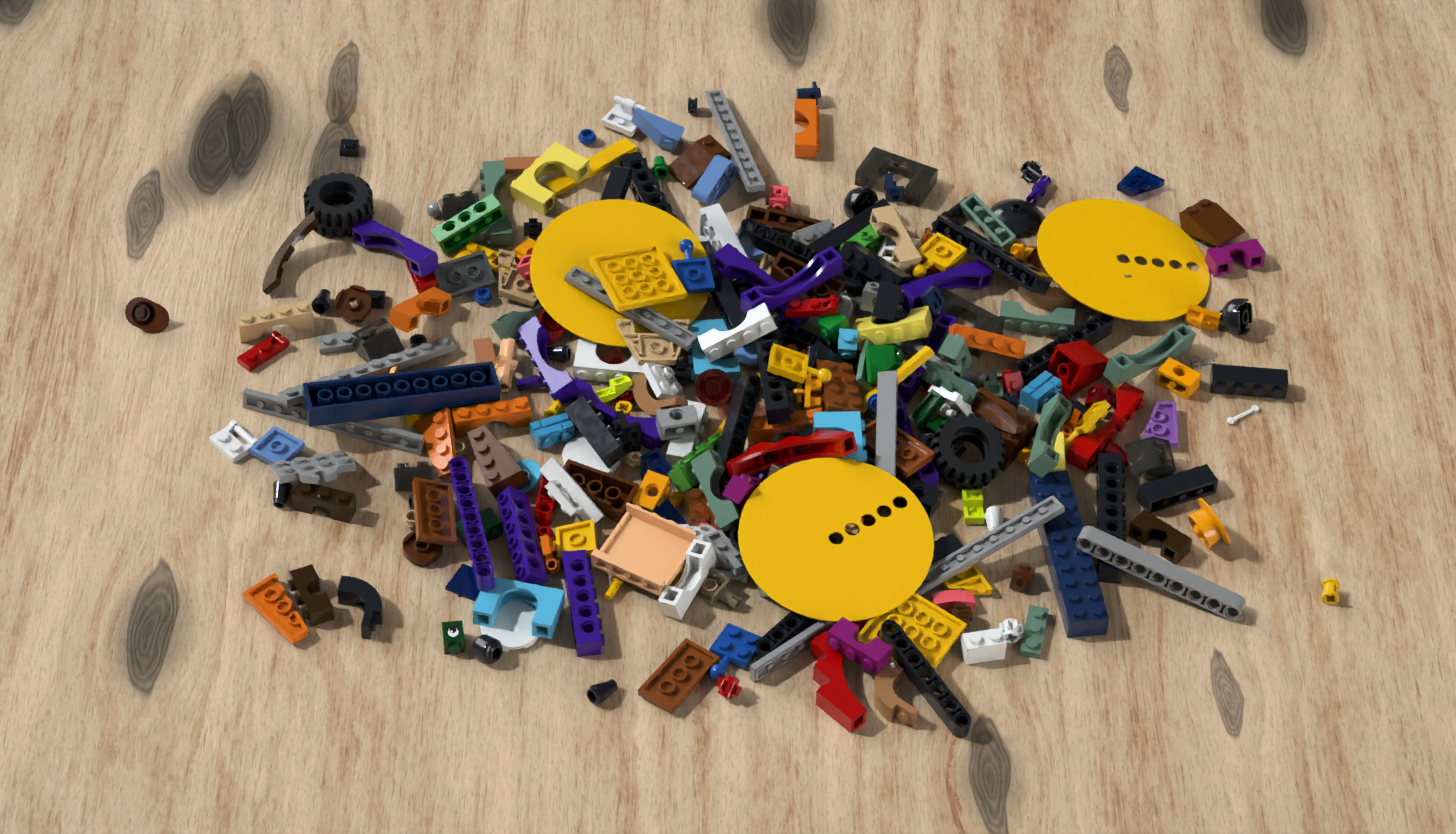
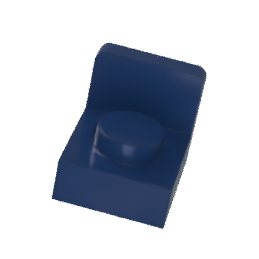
M812 82V88L797 89L796 99H816V105H818V98H821V90L817 88L816 82Z
M885 174V200L887 202H902L904 199V186H896V181H893V175Z
M931 286L920 296L924 305L929 306L932 316L941 313L942 308L947 304L937 286Z

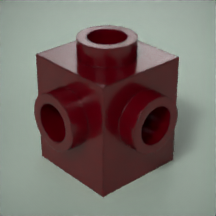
M1102 382L1097 386L1094 385L1089 388L1084 405L1089 409L1094 403L1106 400L1111 405L1107 409L1110 410L1113 406L1115 394Z

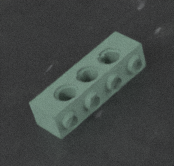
M974 192L960 202L965 217L988 240L1009 252L1011 251V246L1014 243H1018L1016 235Z

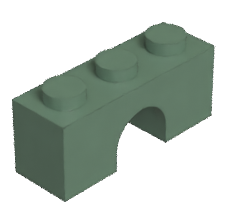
M948 333L938 354L941 360L946 361V364L954 369V375L963 379L964 371L970 368L973 359L965 338L958 334L952 335Z

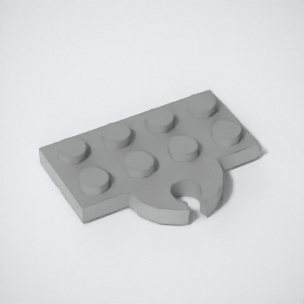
M337 450L327 455L315 454L309 458L296 457L292 461L278 460L274 464H269L270 473L280 484L294 481L320 484L319 479L331 482L340 473L356 471V463L346 452Z

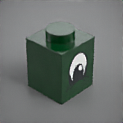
M462 620L442 622L444 654L465 652Z

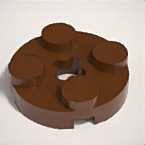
M358 285L349 286L350 288L346 290L342 289L335 298V307L338 315L348 322H363L373 307V300L369 292L364 287ZM357 300V306L351 307L350 302Z
M416 531L409 533L403 540V556L408 561L421 567H427L430 563L436 561L443 552L442 545L416 541ZM418 546H426V548L420 549Z

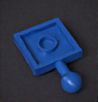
M683 239L679 243V249L684 253L685 259L672 260L671 263L687 294L714 292L715 284L709 258L693 259L692 250L694 244L689 239Z
M728 623L709 648L710 652L719 656V659H722L719 664L711 667L710 676L714 680H718L719 677L724 678L726 667L729 663L746 669L755 657L756 643L762 637Z

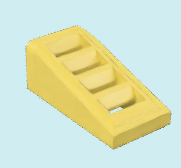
M1059 432L1056 437L1054 450L1060 454L1058 465L1050 472L1065 471L1064 433Z

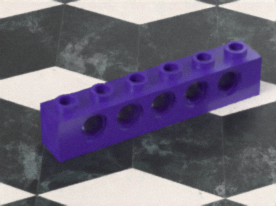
M508 486L499 494L497 501L515 579L519 582L544 586L548 582L528 495L523 491Z
M586 549L562 552V569L577 657L601 655V646H605L604 634H600L602 620L597 618V615H600L599 603L594 601L597 599L596 587L592 588L594 574L589 572V569H592L591 557H587Z

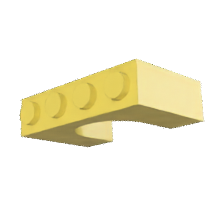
M555 142L511 183L512 198L545 216L556 206L555 193L538 184V180L550 173H560L579 183L590 173L589 160Z
M929 306L910 309L909 315L906 318L889 324L878 325L876 322H871L872 316L856 319L852 329L858 330L857 350L862 347V342L866 339H870L875 345H887L929 337L933 322Z

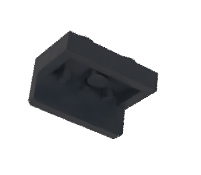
M617 411L616 418L613 420V427L616 433L613 437L621 439L625 445L622 449L626 454L640 451V422L628 423L624 411Z

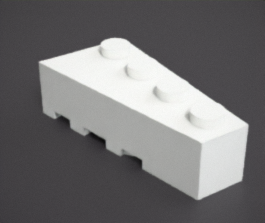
M720 204L699 209L700 239L702 241H710L715 253L729 243L747 257Z

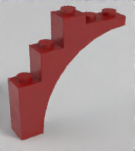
M819 430L807 437L789 436L777 443L759 442L747 448V452L727 461L726 466L729 479H731L733 474L741 475L743 473L751 475L770 468L772 464L779 466L814 458L845 457L857 451L854 432Z
M866 620L852 623L859 626L860 632L865 626ZM824 631L812 639L810 655L817 660L813 667V680L820 685L816 692V705L848 732L852 733L865 723L867 709L855 698L848 688L842 666L845 655L827 645L828 632Z

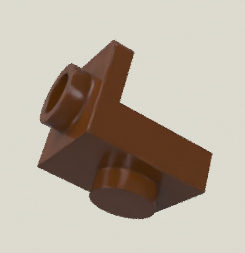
M1028 563L1016 564L1012 572L1009 588L1028 593L1035 568L1031 567Z

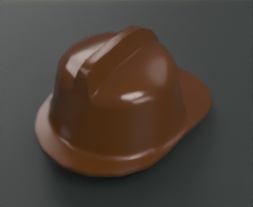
M137 297L130 300L126 305L125 316L128 322L146 332L160 333L169 324V313L160 304L147 298Z

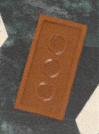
M816 359L815 369L826 368L832 374L831 380L828 383H822L821 388L826 411H860L861 417H863L865 408L858 384L855 381L856 377L852 364Z
M877 418L867 424L865 430L862 431V434L866 435V446L863 447L875 456ZM897 427L896 470L908 478L935 459V452Z
M414 477L412 489L416 541L455 547L457 535L452 483Z
M685 638L638 689V695L672 714L710 673L711 667L719 663V656Z

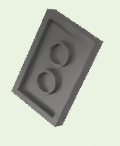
M485 250L440 263L439 268L433 271L439 289L451 294L452 299L475 292L480 287L487 288L496 285Z

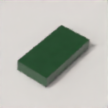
M932 389L908 419L922 429L946 399Z

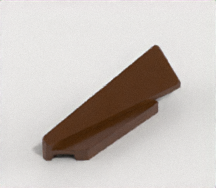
M749 205L746 218L755 220L769 228L794 233L802 228L822 222L821 220L769 207L764 209Z
M984 387L978 389L979 392L971 406V411L977 418L982 416L986 418V422H992L996 428L1013 435L1027 429L1026 424L1017 420L1016 414H1018L1015 406Z

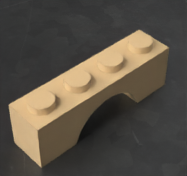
M892 205L872 209L869 222L875 233L887 236L897 244L892 253V264L904 272L912 271L913 267L918 265L922 258L920 252L914 246L913 239L909 237L906 226L902 224L899 213L895 211Z
M309 300L235 314L237 332L241 343L259 340L265 330L275 325H288L294 328L296 332L315 328L313 310Z

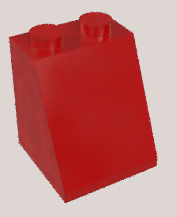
M1085 340L1058 344L1045 371L1051 373L1053 377L1055 376L1062 382L1061 390L1069 391L1073 396L1104 376L1103 373L1109 359Z

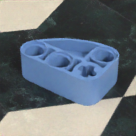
M719 154L716 155L695 185L691 195L692 198L706 205H710L720 199L733 185L738 176L735 163Z

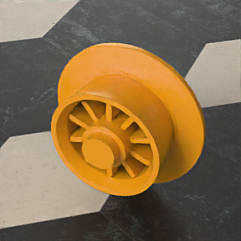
M1199 498L1200 510L1187 515L1193 528V533L1198 539L1200 538L1207 548H1211L1220 539L1229 546L1231 541L1224 526L1211 507L1202 498Z

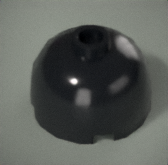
M863 187L849 191L843 203L846 216L851 219L875 204L876 201L878 202L876 192Z
M1232 299L1220 311V321H1222L1223 327L1231 334L1247 335L1250 328H1247L1248 323H1252L1253 319L1252 305L1247 303L1249 299Z

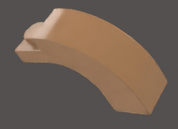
M1018 284L1020 296L1029 304L1043 310L1054 311L1057 307L1072 309V303L1077 301L1060 287L1049 286L1045 295L1032 293Z
M645 373L632 376L633 395L636 403L644 412L656 416L657 410L688 406L687 400L677 397L668 399L657 398Z
M890 661L875 675L874 704L879 713L889 722L897 718L900 722L913 727L917 723L918 709L895 694L894 690L902 683L904 669Z

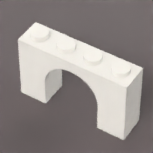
M579 337L573 365V378L577 377L586 381L609 383L610 379L627 375L632 380V376L644 374L641 368L642 365L637 364L633 355L624 363L608 364L597 357L598 343Z

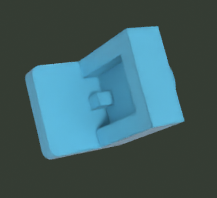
M839 328L837 352L839 357L843 359L856 358L858 330Z

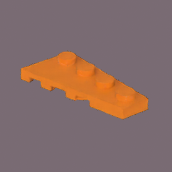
M446 407L415 422L420 435H424L425 448L438 478L442 481L450 478L449 461L457 457L452 413Z
M273 573L242 593L243 599L292 645L309 635L308 628L298 611L295 610L291 599L285 593L283 585L278 581L276 573Z

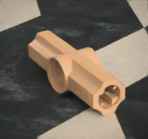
M512 338L501 341L499 355L494 364L501 386V393L508 392L511 389L512 377L518 364V360H516L518 344Z

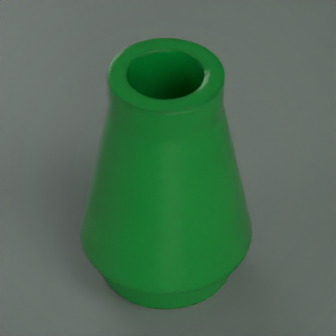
M656 156L652 171L654 177L660 180L665 179L669 175L670 170L664 157Z

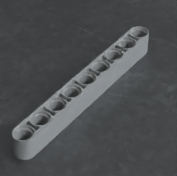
M1083 527L1076 540V546L1079 550L1224 618L1235 621L1240 618L1246 601L1241 595L1095 527Z

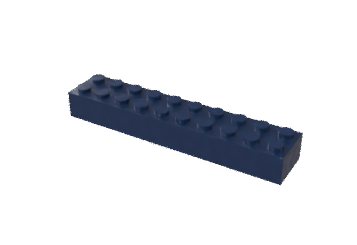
M493 361L302 383V401L309 427L437 412L446 407L451 410L500 401L501 392Z
M1052 471L1042 478L1037 474L1029 473L1027 491L1032 507L1053 495L1065 508L1064 513L1039 526L1037 529L1067 638L1106 635L1109 616L1092 556L1079 550L1076 546V540L1083 528L1068 471Z

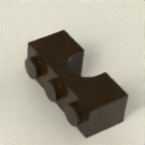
M299 481L292 494L294 510L307 514H313L317 506H322L330 512L331 519L350 524L357 510L355 493Z
M1143 510L1130 522L1128 536L1142 545H1145L1150 540L1161 541L1160 556L1177 565L1190 553L1192 539L1170 524L1157 518L1154 514Z
M313 565L289 571L290 580H287L288 587L291 592L294 591L295 593L294 598L297 606L301 605L303 619L308 620L311 627L334 620L333 605L327 593L313 594L320 592L319 577Z

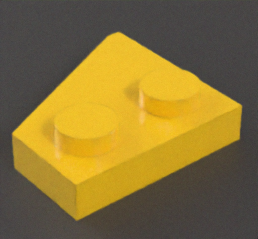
M976 564L941 583L945 590H963L980 595L992 594V587Z

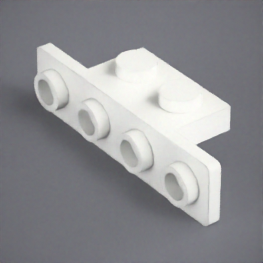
M554 457L550 458L540 468V472L549 481L545 486L549 496L559 502L560 508L565 514L570 516L578 514L583 521L593 519L595 524L604 516L603 512Z

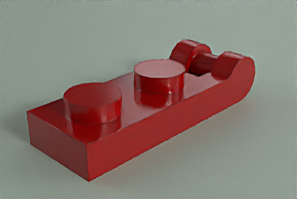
M831 295L829 298L791 299L787 301L786 318L835 316L838 311L839 297Z
M273 331L268 338L238 356L237 363L251 372L288 348L290 341L285 337L282 338L279 332Z

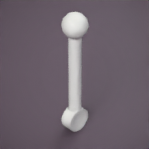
M1252 405L1251 409L1233 418L1229 417L1227 423L1233 424L1235 420L1252 412L1257 413L1259 407Z

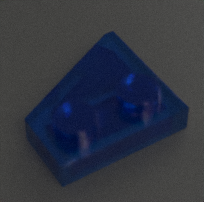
M1135 166L1117 184L1116 190L1133 197L1163 187L1165 180Z
M658 448L641 456L642 481L648 470L669 477L667 473L672 468Z

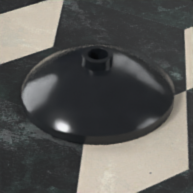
M1005 199L996 203L990 209L1017 238H1024L1035 234L1042 224V214L1039 209L1032 203L1022 199Z

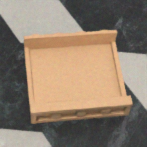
M627 502V512L600 550L594 549L591 553L592 566L661 596L665 587L672 583L685 564V554L693 540L697 539V533L690 528L678 525L672 520L664 519L654 512H648L638 505Z

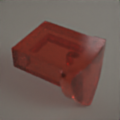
M620 347L599 357L601 361L608 364H621L627 361Z

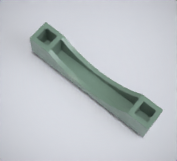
M504 160L484 161L483 169H479L480 180H484L481 181V192H485L482 193V199L492 193L497 197L499 192L506 186ZM508 218L503 219L490 227L489 230H486L487 241H490L491 248L513 246L512 224Z
M539 303L530 311H511L503 314L490 325L501 341L508 338L517 340L520 337L518 328L534 316L539 318L544 308Z
M1181 323L1171 328L1160 340L1142 352L1132 355L1121 352L1109 358L1103 375L1115 386H1118L1163 364L1169 357L1173 359L1189 351L1196 333L1186 324Z
M1060 392L1043 405L1027 464L1030 471L1037 474L1040 478L1044 477L1058 465L1060 454L1054 450V443L1060 429L1071 414L1073 406Z

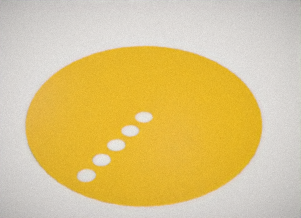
M1113 199L1077 200L1064 204L1048 214L1040 225L1037 234L1039 258L1049 276L1053 278V281L1071 297L1101 313L1132 321L1156 322L1170 320L1187 314L1190 304L1199 305L1208 291L1210 282L1209 268L1198 245L1175 223L1147 208ZM1125 255L1129 258L1130 262L1122 263L1117 259V256ZM1142 257L1147 261V264H1137L1134 258ZM1160 259L1165 265L1157 267L1152 263V260ZM1177 261L1182 265V268H1172L1169 262ZM1195 263L1198 265L1199 270L1192 271L1186 264Z
M598 200L584 203L565 211L545 227L532 250L530 278L536 297L542 307L566 330L598 344L628 347L616 327V320L630 318L564 281L565 275L577 266L597 277L589 263V256L658 243L670 265L672 260L685 259L684 253L679 249V243L683 239H689L693 242V259L706 258L707 254L698 238L685 224L659 208L631 200ZM709 292L687 294L685 299L647 307L670 320L689 319L690 325L704 308ZM634 321L635 333H655Z
M815 458L800 461L778 470L760 483L752 492L739 520L738 544L740 554L754 582L765 594L784 608L802 616L821 621L838 622L842 617L851 622L862 621L894 610L918 590L928 574L933 558L934 537L932 526L924 507L915 494L888 472L852 459ZM894 498H905L907 506L904 508L895 507L893 505ZM878 507H889L891 515L888 517L879 516L877 513ZM862 516H873L876 520L875 524L872 526L863 525L861 522ZM846 525H857L860 529L859 533L856 535L847 534L845 531ZM830 534H841L844 539L843 542L840 544L831 543L829 541Z

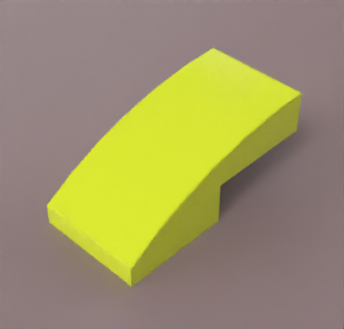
M627 375L610 379V387L594 391L598 399L606 403L624 393L633 385V382Z
M962 489L965 524H984L982 490Z

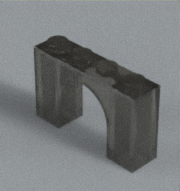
M873 147L856 170L855 185L872 189L879 178L885 174L902 175L909 179V183L904 188L903 202L919 208L937 183L938 169Z
M944 288L940 290L942 297L947 303L941 312L967 320L976 329L1000 335L1003 334L1004 319ZM931 315V318H932V322H933V323H934V321L936 320V318L938 317V315H936V316H932V315ZM969 349L970 354L976 356L977 358H979L985 352L976 349Z

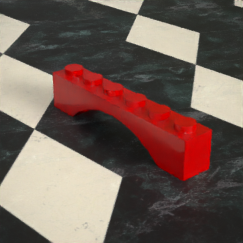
M1124 382L1115 392L1113 403L1114 416L1110 422L1095 433L1078 437L1068 448L1066 463L1085 472L1091 466L1093 467L1097 462L1098 453H1103L1108 444L1115 441L1117 434L1124 430L1126 423L1132 421L1136 411L1142 409L1145 403L1143 399L1144 391Z

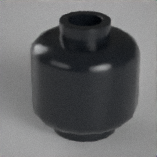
M487 634L477 637L472 645L473 656L487 664H492L499 660L503 653L501 642Z

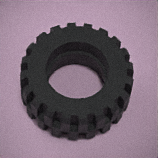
M333 172L326 176L324 174L319 179L313 180L304 192L305 218L313 211L318 214L319 225L313 230L315 232L318 231L322 236L327 235L329 238L353 236L351 231L353 225L367 217L373 219L372 189L366 181L359 176L355 177L354 174H345V172H339V174ZM334 204H348V205L339 206V207L330 206V205H334Z
M964 413L958 414L957 418L956 416H951L947 421H943L937 429L929 449L935 452V459L932 461L939 473V479L943 478V483L946 485H954V488L958 490L960 488L981 489L982 486L989 485L997 476L1006 456V449L1004 448L1006 444L1005 440L1000 438L1002 436L1000 430H995V425L992 422H986V418L982 416L977 418L975 414H969V416H966ZM967 441L974 444L981 451L983 461L972 464L960 460L954 454L951 443Z

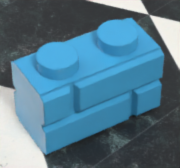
M1044 371L1020 390L1019 401L1022 405L1028 406L1030 410L1036 413L1057 393H1062V382L1057 377H1053L1051 373Z
M562 413L531 422L530 436L538 450L550 448L553 445L568 443L574 438V425L567 413Z

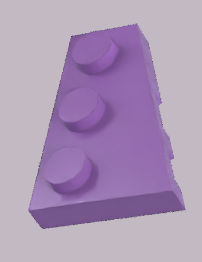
M1157 401L1139 446L1178 449L1176 402Z

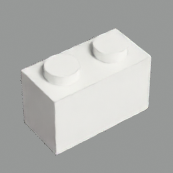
M1002 628L963 633L960 651L965 665L1005 659L1007 642Z

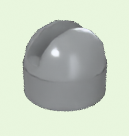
M438 202L431 203L427 207L429 216H441Z

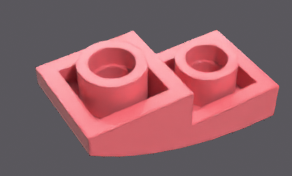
M944 590L930 594L932 603L946 611L954 609V604L966 603V606H970L971 609H974L976 605L975 598L972 592Z

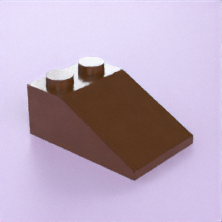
M707 135L695 141L668 166L669 173L688 190L695 187L716 155L719 154L731 160V153L711 135Z
M1202 199L1179 213L1181 229L1186 234L1218 247L1245 233V229L1218 203L1212 202L1209 199Z

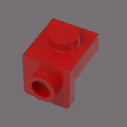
M1013 369L1002 371V375L997 377V381L1002 380L1004 391L1011 395H1020V390L1025 387L1020 371L1013 372Z

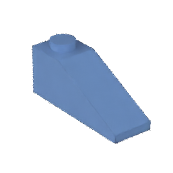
M637 107L631 120L657 146L675 153L682 138L684 127Z

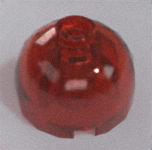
M721 369L705 370L699 375L695 383L697 397L707 406L717 407L724 405L733 394L734 386L732 379Z

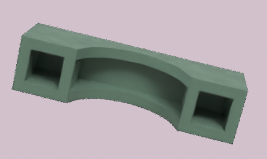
M1002 300L998 329L1061 337L1073 329L1075 309L1057 307L1050 314L1034 315L1024 310L1019 302Z
M707 450L690 461L693 467L692 472L699 480V488L707 498V506L714 514L716 526L721 530L730 532L739 523L743 507L732 500L726 501L721 496L719 481L726 469L719 453Z

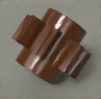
M966 603L954 604V609L949 610L951 615L965 622L967 627L969 626L968 622L973 621L972 609L970 606H966Z

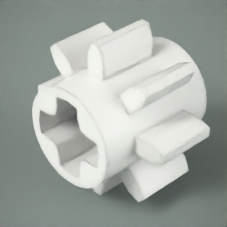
M1008 618L1003 623H999L1007 643H1016L1019 639H1022L1023 624L1018 625V620Z

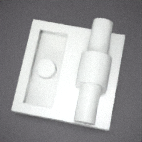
M616 95L614 102L617 104L602 119V125L632 137L639 130L631 122L635 109L637 107L647 111V107L638 104L637 101L632 99H625Z
M648 362L641 366L657 398H685L682 386L677 382L674 376L675 373L670 366Z
M932 385L929 388L928 392L933 389L946 399L935 414L949 417L963 413L966 416L974 414L971 411L972 407L962 400L963 396L955 391L953 393L949 392L942 386L938 388Z

